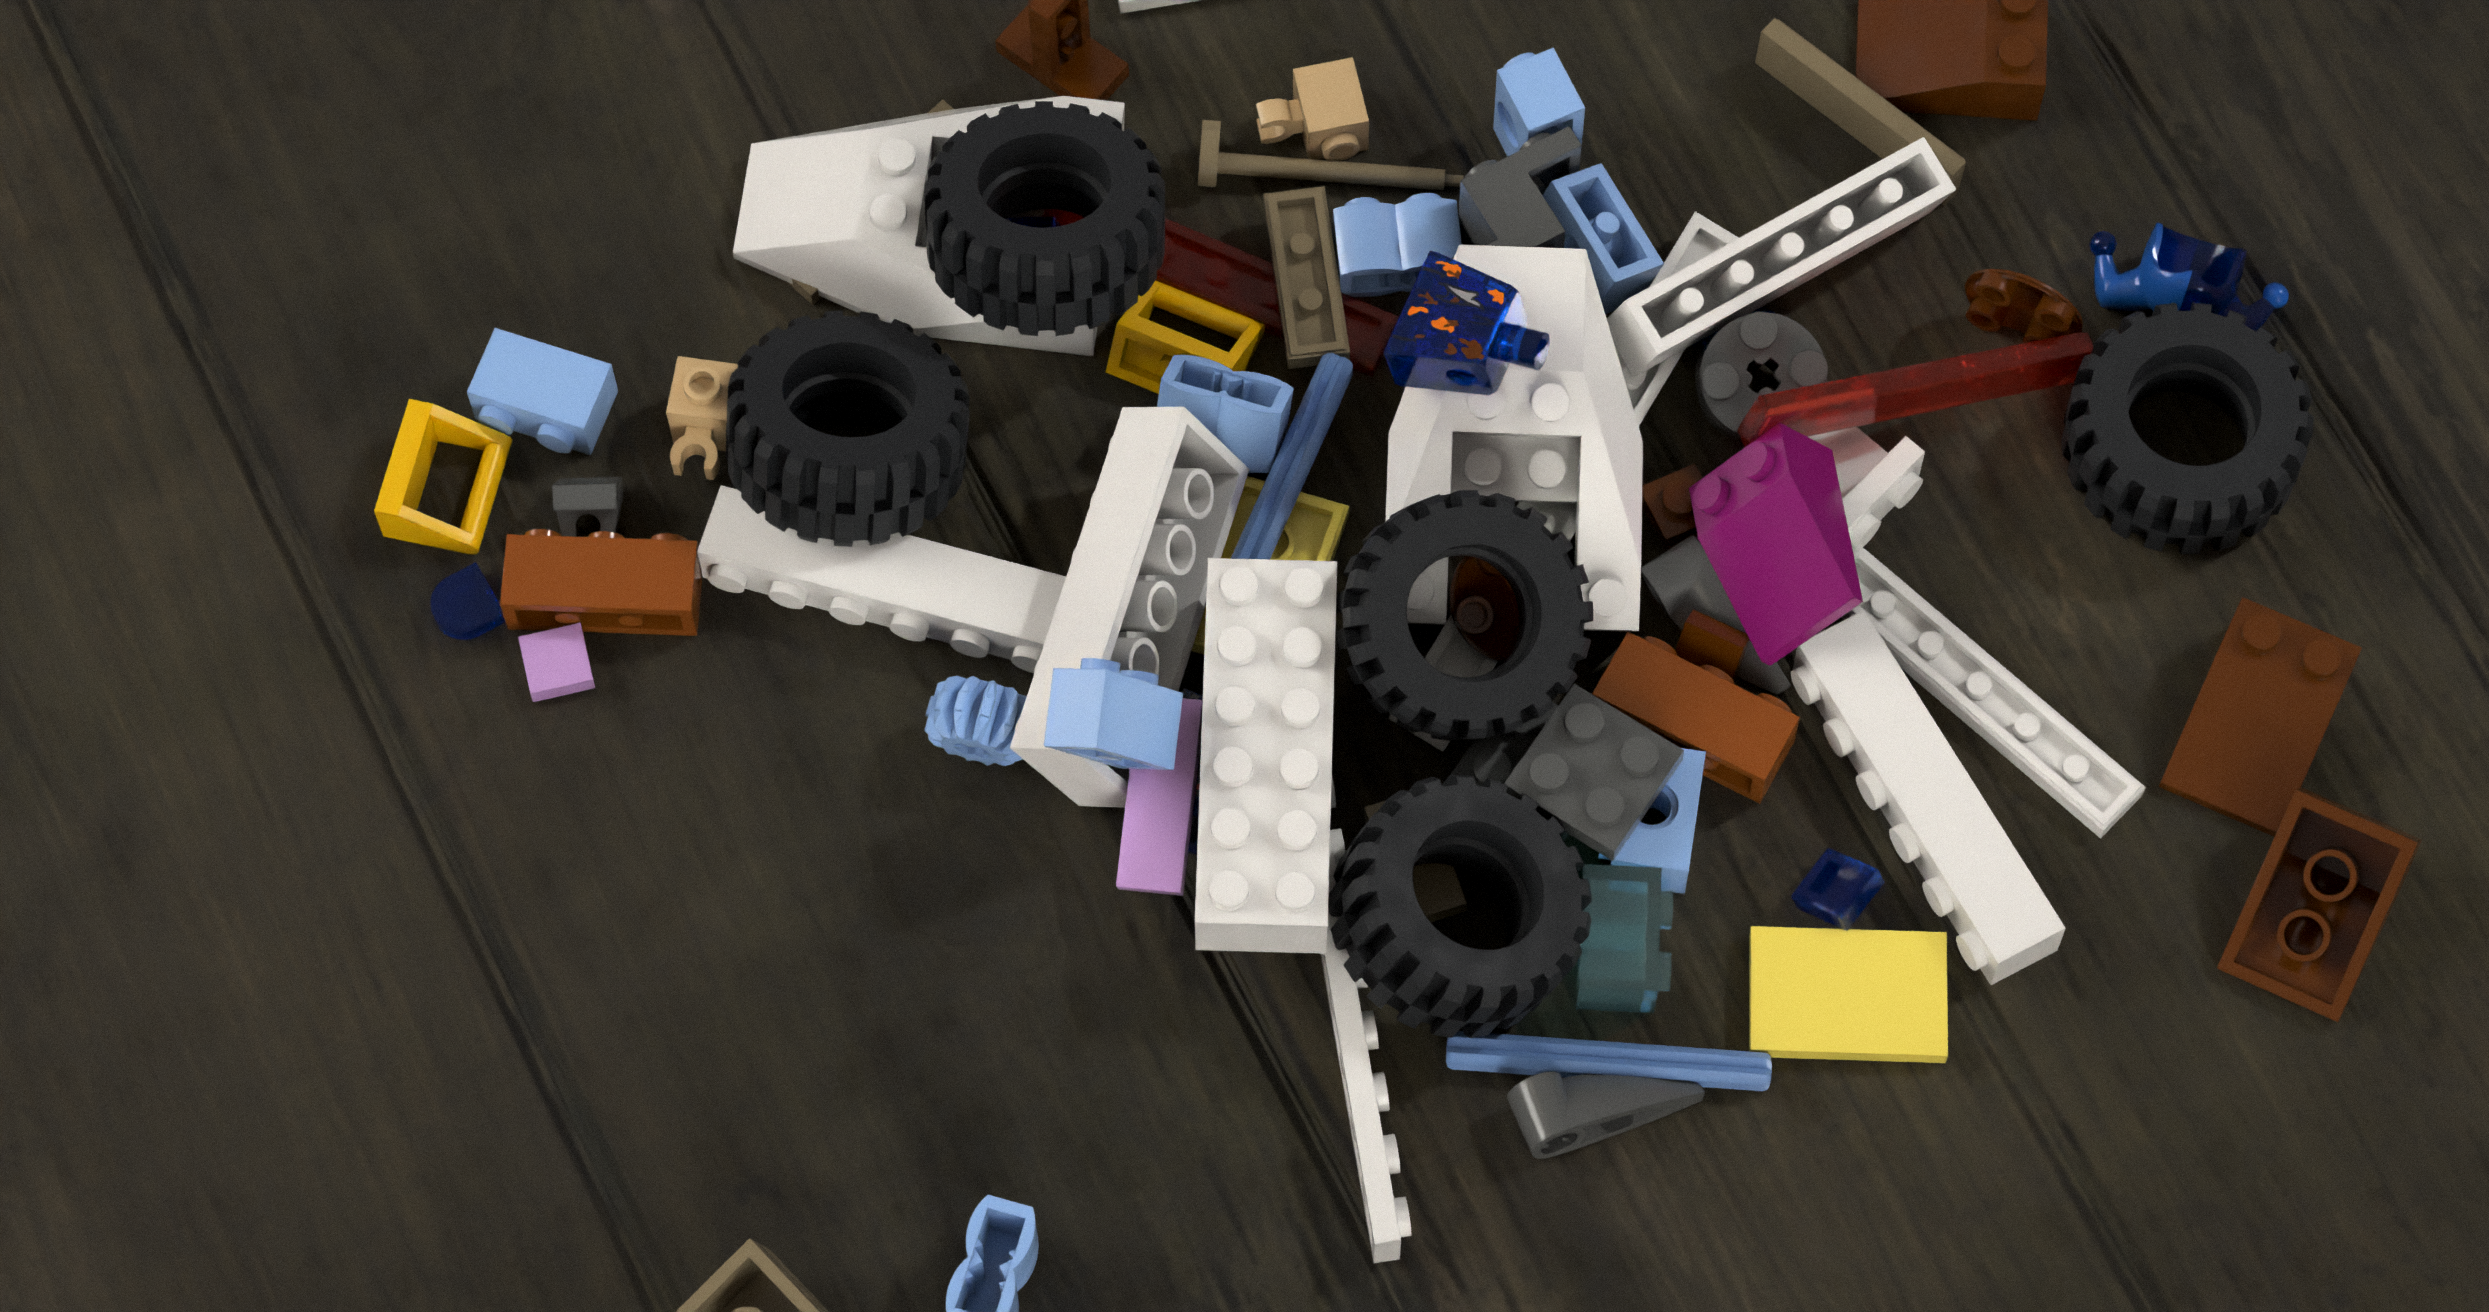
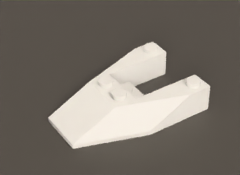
M1057 96L945 110L752 143L733 248V258L793 284L792 279L818 288L819 296L857 313L862 311L878 314L880 321L892 323L894 319L907 323L913 328V334L917 336L925 333L931 338L1093 356L1097 327L1089 329L1086 324L1075 327L1073 334L1055 336V330L1038 331V336L1020 335L1016 327L1006 326L1003 331L987 325L983 321V315L981 314L973 318L955 305V297L951 299L943 293L935 281V273L930 269L927 258L924 184L928 180L929 166L933 158L942 151V146L958 130L966 133L967 125L985 113L991 118L999 115V110L1002 107L1018 104L1020 109L1035 107V101H1053V107L1068 108L1069 104L1072 103L1086 106L1092 115L1099 116L1103 112L1116 118L1122 124V131H1124L1125 103Z
M1459 245L1452 264H1457L1461 267V274L1459 279L1447 275L1445 283L1478 292L1480 296L1475 299L1482 303L1485 311L1477 307L1458 305L1462 310V314L1459 315L1448 306H1440L1441 303L1446 302L1438 299V304L1435 307L1431 321L1444 317L1446 320H1457V323L1460 325L1464 308L1466 317L1470 307V314L1467 320L1474 321V319H1480L1472 314H1481L1495 319L1499 326L1488 331H1481L1479 328L1467 325L1468 321H1466L1454 344L1455 348H1460L1455 354L1458 360L1452 361L1453 369L1450 368L1446 372L1470 377L1474 376L1470 374V370L1477 368L1463 362L1468 358H1466L1465 354L1461 351L1462 347L1458 344L1461 343L1459 338L1467 341L1473 340L1470 336L1466 335L1469 332H1479L1486 335L1494 342L1496 348L1516 339L1518 341L1505 370L1500 365L1487 375L1476 380L1462 378L1465 380V383L1460 381L1453 382L1452 378L1456 376L1438 373L1432 378L1444 358L1427 376L1421 379L1441 357L1435 360L1424 372H1411L1410 375L1415 377H1409L1389 430L1385 522L1390 518V515L1411 504L1438 494L1446 495L1458 490H1478L1479 495L1484 496L1499 493L1515 498V501L1577 503L1574 567L1581 564L1584 566L1589 583L1580 585L1583 602L1593 601L1594 621L1584 623V630L1639 631L1641 587L1643 440L1586 249ZM1443 286L1441 293H1445L1444 295H1447V290ZM1497 289L1499 292L1504 293L1503 304L1492 301L1494 296L1487 291ZM1450 292L1446 299L1452 300L1456 296ZM1490 311H1492V312L1496 313L1497 315H1496V316H1490L1489 313H1490ZM1430 321L1424 337L1428 338L1429 341L1422 342L1416 360L1423 359L1424 356L1444 352V349H1436L1434 345V340L1440 341L1433 334L1434 330L1438 331L1441 335L1447 333L1450 338L1449 343L1452 344L1459 325L1454 326V331L1449 333L1448 330H1440L1433 327ZM1504 326L1510 328V330L1495 332L1496 329L1503 328ZM1526 341L1549 347L1546 361L1540 370L1516 364L1521 358ZM1492 354L1484 357L1482 360L1472 361V363L1476 361L1482 362L1477 364L1482 368V374L1500 363V361L1494 359ZM1448 355L1446 361L1454 358L1452 355ZM1437 356L1428 357L1429 361H1423L1425 367ZM1484 361H1489V363H1495V365H1493L1490 368H1483L1485 365H1487L1484 364ZM1420 363V367L1417 368V369H1414V370H1422V365H1421V363ZM1492 376L1497 377V381L1495 383L1490 382V378ZM1437 381H1444V384L1442 385L1434 383H1436ZM1448 557L1440 559L1427 567L1412 585L1407 603L1408 624H1446Z

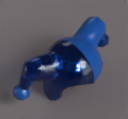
M2156 222L2146 244L2140 265L2123 273L2119 272L2113 261L2112 255L2117 246L2116 238L2113 234L2107 231H2100L2094 234L2089 242L2090 251L2095 256V296L2099 305L2107 310L2138 311L2150 309L2154 311L2155 305L2176 303L2178 311H2190L2192 302L2211 304V313L2227 317L2229 310L2246 316L2245 326L2256 332L2264 325L2274 309L2282 308L2288 302L2289 293L2286 287L2274 282L2265 287L2263 298L2250 306L2243 304L2237 295V290L2243 274L2247 250L2205 242L2173 231L2161 223Z

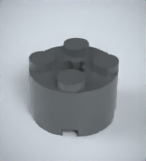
M1754 312L1739 317L1725 325L1703 348L1695 370L1697 399L1702 414L1718 432L1738 442L1752 443L1779 422L1796 431L1810 420L1819 408L1825 394L1828 365L1818 342L1801 324L1780 314ZM1762 365H1765L1772 371L1768 380L1774 385V389L1764 387L1756 393L1748 386L1753 377L1746 369L1749 366L1757 370Z

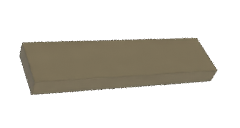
M1774 18L1761 31L1755 60L1757 65L1882 159L1924 137L1956 188L1941 204L1945 206L1958 193L1966 165L1963 157L1779 19Z

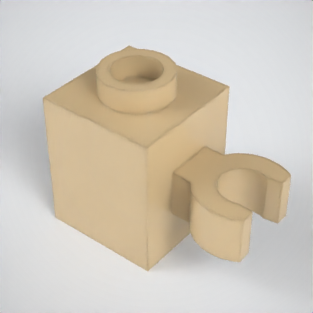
M1353 57L1293 69V100L1269 99L1256 104L1259 117L1256 119L1262 144L1276 143L1289 138L1293 134L1302 133L1308 159L1342 161L1353 157L1360 151L1369 150V118Z
M682 356L677 357L666 410L673 439L670 461L674 475L682 476L684 462L688 457L701 455L706 458L704 461L706 479L714 480L720 469L717 450L726 451L728 384L731 374L738 368V364Z

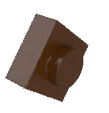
M1695 463L1642 486V508L1665 550L1677 545L1691 535L1697 536L1689 488L1703 477Z

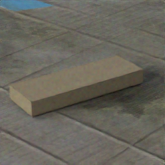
M1325 186L1263 194V205L1288 369L1318 366L1321 357L1326 353H1334L1350 360V348Z

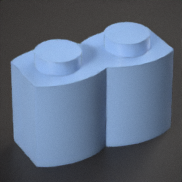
M1420 193L1409 197L1405 202L1395 205L1380 203L1377 199L1370 197H1360L1346 202L1344 206L1333 209L1332 238L1341 296L1373 297L1398 291L1413 293L1442 291V285L1438 284V282L1443 283V278H1440L1441 275L1425 271L1423 268L1434 269L1443 274L1442 268L1445 265L1437 264L1436 261L1448 263L1456 254L1458 246L1462 245L1457 201L1441 198L1434 193Z
M1173 355L1161 378L1157 407H1185L1249 468L1248 473H1269L1286 437L1294 388L1268 375L1246 371L1234 372L1225 365L1207 358L1193 355Z
M987 1195L977 1205L970 1218L966 1232V1251L968 1257L958 1266L950 1280L946 1294V1312H1019L1017 1292L1030 1278L1038 1257L1039 1243L1033 1207L992 1195Z

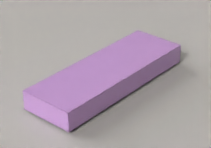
M1182 699L1174 770H1129L1116 887L1119 890L1183 896L1201 746L1203 700Z

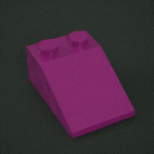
M1779 422L1689 488L1698 539L1761 662L1769 666L1773 665L1863 602L1832 449Z

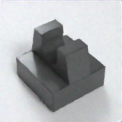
M622 477L559 478L552 485L553 511L557 512L562 536L578 537V521L580 516L585 514L597 517L601 526L600 531L617 533L620 509L623 502Z

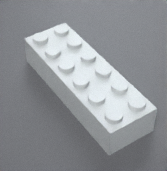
M1122 407L1114 435L1109 443L1108 453L1096 489L1091 497L1090 507L1077 546L1072 554L1071 564L1059 601L1053 612V619L1039 661L1034 669V676L1020 718L1015 726L1010 749L1078 806L1125 808L1130 769L1114 767L1044 746L1053 668L1080 669L1082 658L1111 660L1121 664L1120 671L1136 670L1159 675V686L1179 691L1206 606L1208 558H1221L1249 472V468L1185 407Z
M1208 558L1195 898V950L1327 954L1337 561Z

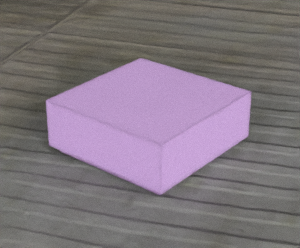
M581 623L518 637L533 702L595 688Z

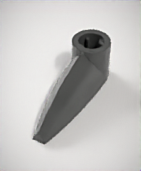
M1694 535L1689 536L1641 567V576L1648 589L1667 616L1681 630L1686 619L1694 609L1746 633L1702 545ZM1749 641L1737 676L1777 695L1790 688L1791 684L1778 663L1775 662L1769 666L1761 662L1754 646Z
M1544 1072L1526 1078L1516 1084L1508 1092L1507 1101L1532 1157L1546 1159L1596 1143L1701 1102L1705 1091L1697 1082L1686 1080L1583 1074L1562 1078L1557 1072Z

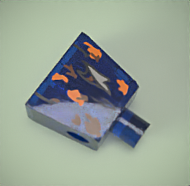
M1429 251L1386 345L1384 355L1397 385L1491 395L1498 391L1510 363L1537 371L1540 370L1549 352L1550 336L1546 332L1526 327L1528 317L1520 293L1512 285L1443 254Z

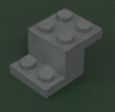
M1570 126L1552 135L1547 132L1538 134L1526 141L1518 152L1498 162L1495 160L1484 161L1467 173L1465 178L1460 181L1458 218L1462 245L1564 248L1566 231L1542 195L1551 181L1578 172L1580 169L1582 145ZM1454 256L1448 262L1449 264H1452ZM1447 275L1443 277V283H1445Z
M1573 684L1559 706L1553 703L1554 707L1540 718L1529 720L1522 724V728L1505 734L1475 739L1451 774L1474 777V785L1481 786L1487 778L1504 783L1508 786L1506 793L1517 799L1522 793L1526 794L1539 803L1535 810L1547 821L1554 817L1566 830L1561 837L1563 841H1565L1568 835H1571L1613 861L1682 762L1684 750L1576 684Z

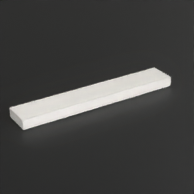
M1852 548L1863 602L1843 615L1842 618L1846 620L1865 610L1901 669L2101 839L2143 796L2146 787L1866 549L1861 548L1856 551Z

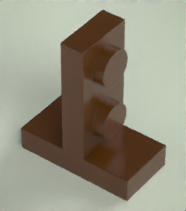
M1028 0L1027 6L995 40L996 51L1059 96L1107 101L1129 76V64L1090 37L1088 0Z

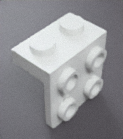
M1825 404L1820 405L1810 420L1796 430L1833 451L1851 545L1856 551L1863 548L1872 539L1881 525L1880 520L1894 506L1898 509L1905 506L1923 483V479L1919 477L1925 451L1907 436L1887 453L1836 409Z

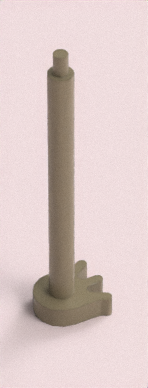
M1202 120L1197 186L1216 187L1217 173L1444 191V186L1460 187V181L1463 179V175L1445 174V169L1219 152L1221 121Z

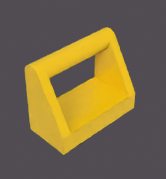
M1155 280L1149 291L1143 296L1138 295V302L1128 309L1117 322L1105 373L1159 394L1161 378L1173 355L1199 356L1221 363L1234 372L1246 371L1262 339L1265 324ZM1155 307H1158L1235 338L1237 342L1227 352L1149 319Z
M409 399L374 509L383 537L465 554H478L512 444V438L433 403ZM438 441L483 450L460 528L417 511Z

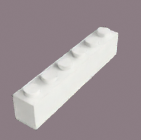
M1922 137L1625 300L1607 318L1614 345L1635 377L1717 332L1731 321L1753 312L1930 214L1956 188L1926 139Z
M722 485L720 486L697 550L703 578L708 579L712 585L721 590L742 593L744 589L766 594L772 601L787 608L802 609L805 605L823 609L829 611L837 620L851 625H863L865 621L889 627L899 637L911 641H924L926 637L950 643L956 651L971 657L982 658L987 653L1010 659L1018 668L1034 673L1035 666L1039 661L1053 619V612L1059 601L1066 576L911 535L902 537L899 532L891 534L887 542L869 545L868 540L853 541L852 547L834 546V540L818 538L817 543L800 539L797 536V531L788 527L783 532L769 524L765 520V511L757 514L741 498L739 490Z
M1865 610L1814 635L1798 646L1793 670L1791 671V679L1798 695L1807 705L1815 703L1826 721L1823 724V729L1830 746L1839 757L1847 755L1859 775L1856 776V782L1863 799L1872 810L1881 809L1892 827L1889 829V835L1898 855L1906 863L1913 861L1925 879L1922 887L1931 908L1940 917L1947 915L1959 935L1956 936V943L1967 965L1974 971L1981 969L1990 985H1993L2056 952L2066 929Z

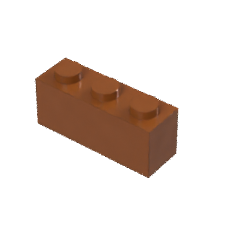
M547 529L529 530L524 535L507 534L500 607L507 628L511 630L546 631L581 623L583 632L697 636L702 586V572L697 555L698 542L687 540L683 536L672 533L656 534L651 539L624 538L622 535L610 531L593 532L588 537L561 536L559 533Z
M1627 632L1592 695L1676 746L1706 751L1703 776L1759 804L1795 742L1800 719L1799 716L1792 713L1790 707L1782 700L1765 693H1760L1756 696L1734 685L1733 679L1724 671L1710 665L1698 667L1678 657L1676 651L1666 642L1651 636H1646L1642 639L1630 632Z

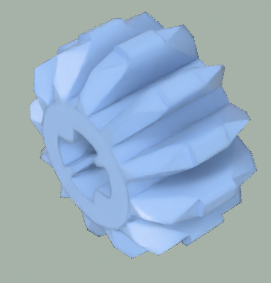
M957 675L948 677L947 680L937 683L935 694L930 697L925 714L928 718L924 731L928 734V739L934 746L944 748L947 754L964 757L966 761H979L987 766L993 763L1002 766L1014 764L1016 761L1023 760L1010 749V745L1015 733L1016 723L1020 718L1027 696L1018 694L1014 687L1001 686L994 680L984 681L975 676L967 679Z

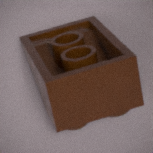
M1858 0L1855 77L1902 112L2037 121L2046 88L2048 0Z
M2242 597L2159 787L2275 837L2295 789L2301 788L2362 647Z
M2302 787L2295 789L2217 969L2339 1022L2399 894L2422 839Z

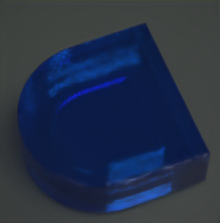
M476 562L443 579L432 593L430 606L438 628L451 638L460 640L476 638L505 623L500 603Z

